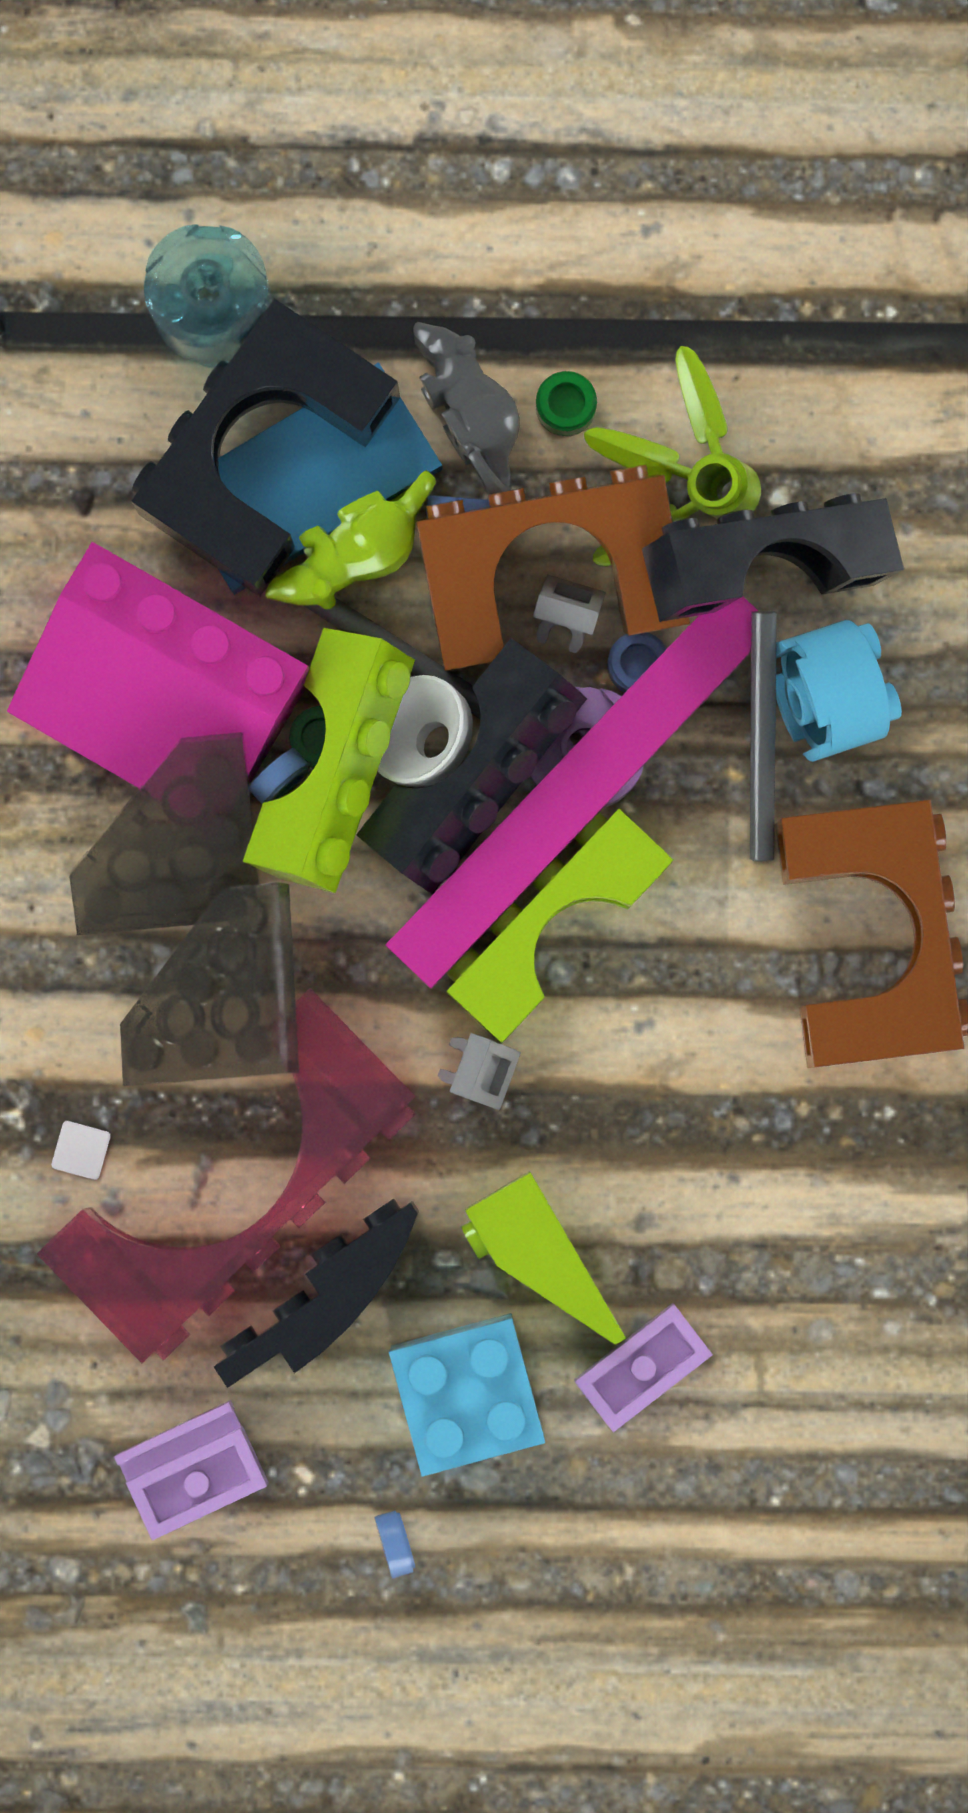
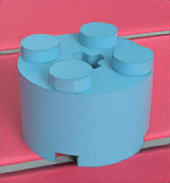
M843 620L776 642V658L781 657L782 673L776 675L777 704L793 741L797 742L806 739L812 748L803 753L807 760L814 762L883 739L889 732L890 721L901 717L902 709L897 691L890 682L884 683L877 661L881 657V646L876 631L869 623L857 626L850 620Z

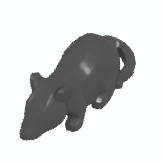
M417 322L413 327L415 345L424 358L435 368L436 377L428 373L419 377L424 386L421 388V391L432 409L445 406L446 411L441 413L447 423L443 426L444 431L466 465H473L487 494L512 490L509 455L517 440L520 428V417L515 401L506 389L483 373L479 363L476 361V351L473 349L476 343L472 336H459L444 327Z

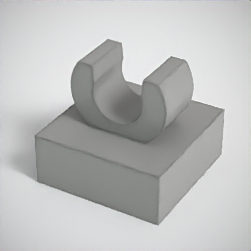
M547 574L533 614L534 618L541 619L537 629L538 642L545 644L551 628L555 625H561L570 629L572 639L569 651L576 653L581 648L586 633L593 635L606 592Z
M473 1033L470 1034L468 1040L460 1037L451 1038L449 1046L463 1051V1056L457 1072L453 1073L440 1069L438 1077L443 1082L452 1085L449 1092L500 1110L521 1052Z

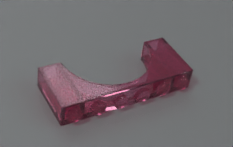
M311 988L265 1031L285 1058L293 1074L302 1110V1139L299 1156L285 1190L262 1218L248 1229L229 1239L202 1246L176 1247L147 1242L118 1229L99 1215L92 1207L82 1209L37 1253L141 1364L154 1353L163 1361L191 1335L183 1325L200 1308L208 1317L215 1312L236 1291L228 1281L245 1264L253 1272L259 1269L281 1247L273 1237L290 1220L298 1228L303 1226L326 1203L318 1193L335 1176L343 1184L347 1183L371 1159L363 1149L379 1133H382L390 1140L416 1115L408 1105L417 1096Z

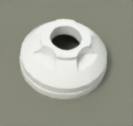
M419 675L410 677L409 687L402 697L390 733V742L382 756L378 772L398 785L412 788L434 785L452 774L465 757L472 739L473 719L466 699L451 684L436 676ZM446 727L449 738L445 749L438 756L427 758L424 753V744L427 736L435 728Z

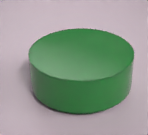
M572 371L557 372L546 378L540 385L536 396V414L540 423L549 432L559 436H573L588 428L595 417L597 395L591 382L581 374Z
M321 706L311 707L301 712L293 721L289 733L291 748H295L312 769L315 768L321 756L325 742L326 724Z

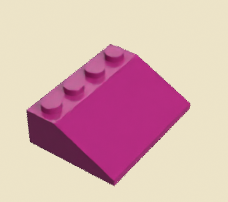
M91 542L56 602L7 712L220 835L306 689L304 683L309 667L112 552Z

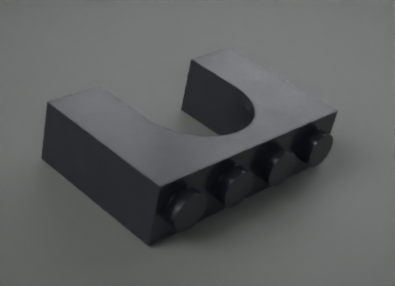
M275 298L264 313L257 310L247 320L239 335V342L242 345L229 363L222 360L211 371L203 387V391L207 393L194 413L187 410L177 419L168 435V442L171 443L170 447L158 464L150 461L141 470L132 487V492L136 495L131 501L141 517L259 597L262 596L295 549V545L290 533L234 496L221 481L219 455L222 443L230 428L242 416L253 409L268 404L286 403L310 410L366 447L400 399L397 380Z

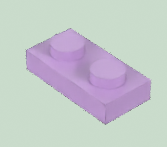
M672 1303L576 1377L574 1381L612 1432H615L713 1354Z

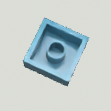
M512 1313L391 1345L389 1356L422 1477L545 1443L544 1432Z

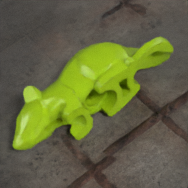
M427 470L423 471L406 491L390 501H386L379 491H375L351 502L338 511L337 516L342 523L329 535L320 526H315L303 532L299 536V540L306 547L303 551L308 559L303 564L292 567L276 576L266 589V598L293 605H319L323 609L330 610L336 604L335 592L346 588L356 581L385 577L397 571L407 561L412 551L416 517L436 484L434 476Z

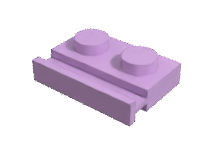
M231 1400L114 1456L117 1465H120L125 1476L126 1485L151 1540H155L263 1489L269 1484L244 1427L241 1426L234 1411L235 1408Z

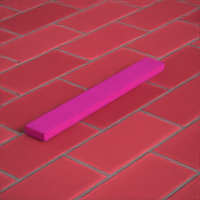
M741 597L715 613L699 615L385 946L432 989L751 653V615L753 611L758 610L746 598Z

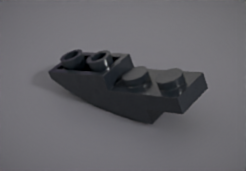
M392 1199L363 1219L370 1230L350 1243L347 1242L343 1234H340L312 1253L311 1256L317 1265L305 1275L318 1295L310 1300L306 1292L302 1290L273 1310V1313L279 1320L277 1323L259 1335L251 1325L222 1344L220 1347L226 1357L220 1360L214 1366V1369L226 1387H230L280 1352L295 1374L340 1337L370 1304L392 1272L408 1242L419 1213L414 1202L411 1201L400 1208L396 1200Z

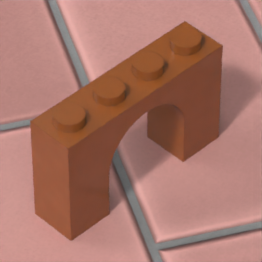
M640 465L610 471L612 483L587 488L586 477L583 476L549 483L551 495L526 499L524 488L488 494L489 507L465 511L463 500L426 506L428 518L416 520L444 670L492 662L503 649L504 644L494 595V577L497 564L505 549L517 536L530 528L546 523L576 525L591 534L603 547L613 572L624 633L630 636L690 624L689 617L659 622L642 552L644 547L663 536L661 530L663 526L672 523L665 476L658 474L649 476L647 465Z
M931 800L781 818L775 824L783 885L845 877H858L877 882L889 889L902 902L909 914L914 935L913 951L906 970L897 982L884 992L872 997L809 1004L799 1007L807 1068L965 1049L963 1036H968V1002L966 999H958L955 975L963 973V956L958 937H949L946 913L954 912L955 909L954 890L950 876H941L938 851L946 850V831L942 815L933 814Z

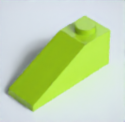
M530 1171L465 1208V1212L471 1221L461 1226V1229L479 1259L490 1254L497 1267L616 1345L626 1339Z

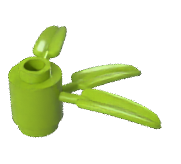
M680 346L676 352L675 361L678 379L695 439L700 444L708 442L711 454L701 458L691 469L678 464L680 456L677 451L644 438L599 427L591 428L584 432L585 441L590 448L621 466L629 468L647 465L649 476L664 475L666 483L672 479L673 474L688 480L687 490L691 502L679 509L675 505L669 504L672 522L683 520L699 510L718 519L721 516L736 511H754L759 503L761 484L756 472L747 464L722 451L719 438L724 437L728 432L723 410L704 365L695 351L688 347ZM732 481L729 493L723 498L722 491L724 486ZM599 546L593 554L592 561L599 566H611L605 550L602 546Z

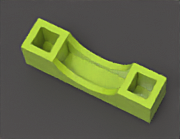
M323 628L304 686L319 701L325 717L326 734L321 756L311 774L298 788L284 797L262 804L243 862L278 879L336 894L342 873L349 863L350 850L360 820L368 807L370 791L382 756L388 748L390 733L402 697L409 687L410 674L415 659L382 638Z
M620 809L609 819L599 812L576 836L575 840L582 848L566 865L558 857L552 861L532 883L540 893L523 910L514 902L489 929L497 936L481 955L471 948L447 973V976L455 982L447 990V994L500 1044L512 1034L545 998L535 972L534 953L537 940L549 921L561 911L584 902H604L628 910L673 862L674 859Z

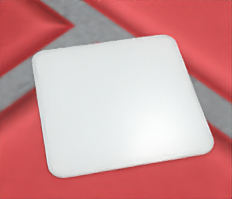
M65 1121L57 1142L51 1164L52 1167L86 1178L98 1179L111 1137L110 1133L71 1121Z

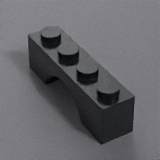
M852 493L826 501L824 503L825 508L809 510L807 502L800 501L777 507L771 510V516L755 518L753 510H741L719 517L715 525L700 527L698 518H689L663 526L661 528L663 536L642 549L659 622L715 613L743 597L745 577L755 556H775L795 564L810 577L821 595L874 586L903 571L904 566L887 499L862 502L859 493Z
M510 638L472 687L479 702L481 719L477 740L466 760L454 773L434 785L413 789L394 786L356 834L400 873L432 895L443 881L455 872L462 857L481 833L493 824L499 810L521 782L525 781L533 773L537 762L559 734L571 725L577 711L587 700L561 674L512 638Z

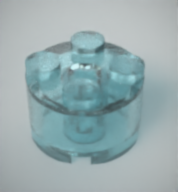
M199 224L180 227L165 236L156 245L148 258L144 280L145 302L162 340L179 356L199 363L204 367H215L222 360L230 362L243 344V339L273 301L264 262L256 247L244 235L233 228L221 225L219 227H199ZM204 289L211 294L219 292V296L212 301L207 298L200 300L198 294Z

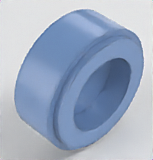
M647 632L630 636L625 634L620 637L612 646L607 661L608 674L614 685L621 691L626 692L667 649L664 643L656 636Z
M292 748L263 770L248 789L261 804L279 799L303 779L309 771V763L295 748Z
M396 1510L375 1516L376 1526L392 1579L412 1573L415 1563L400 1512L396 1513Z

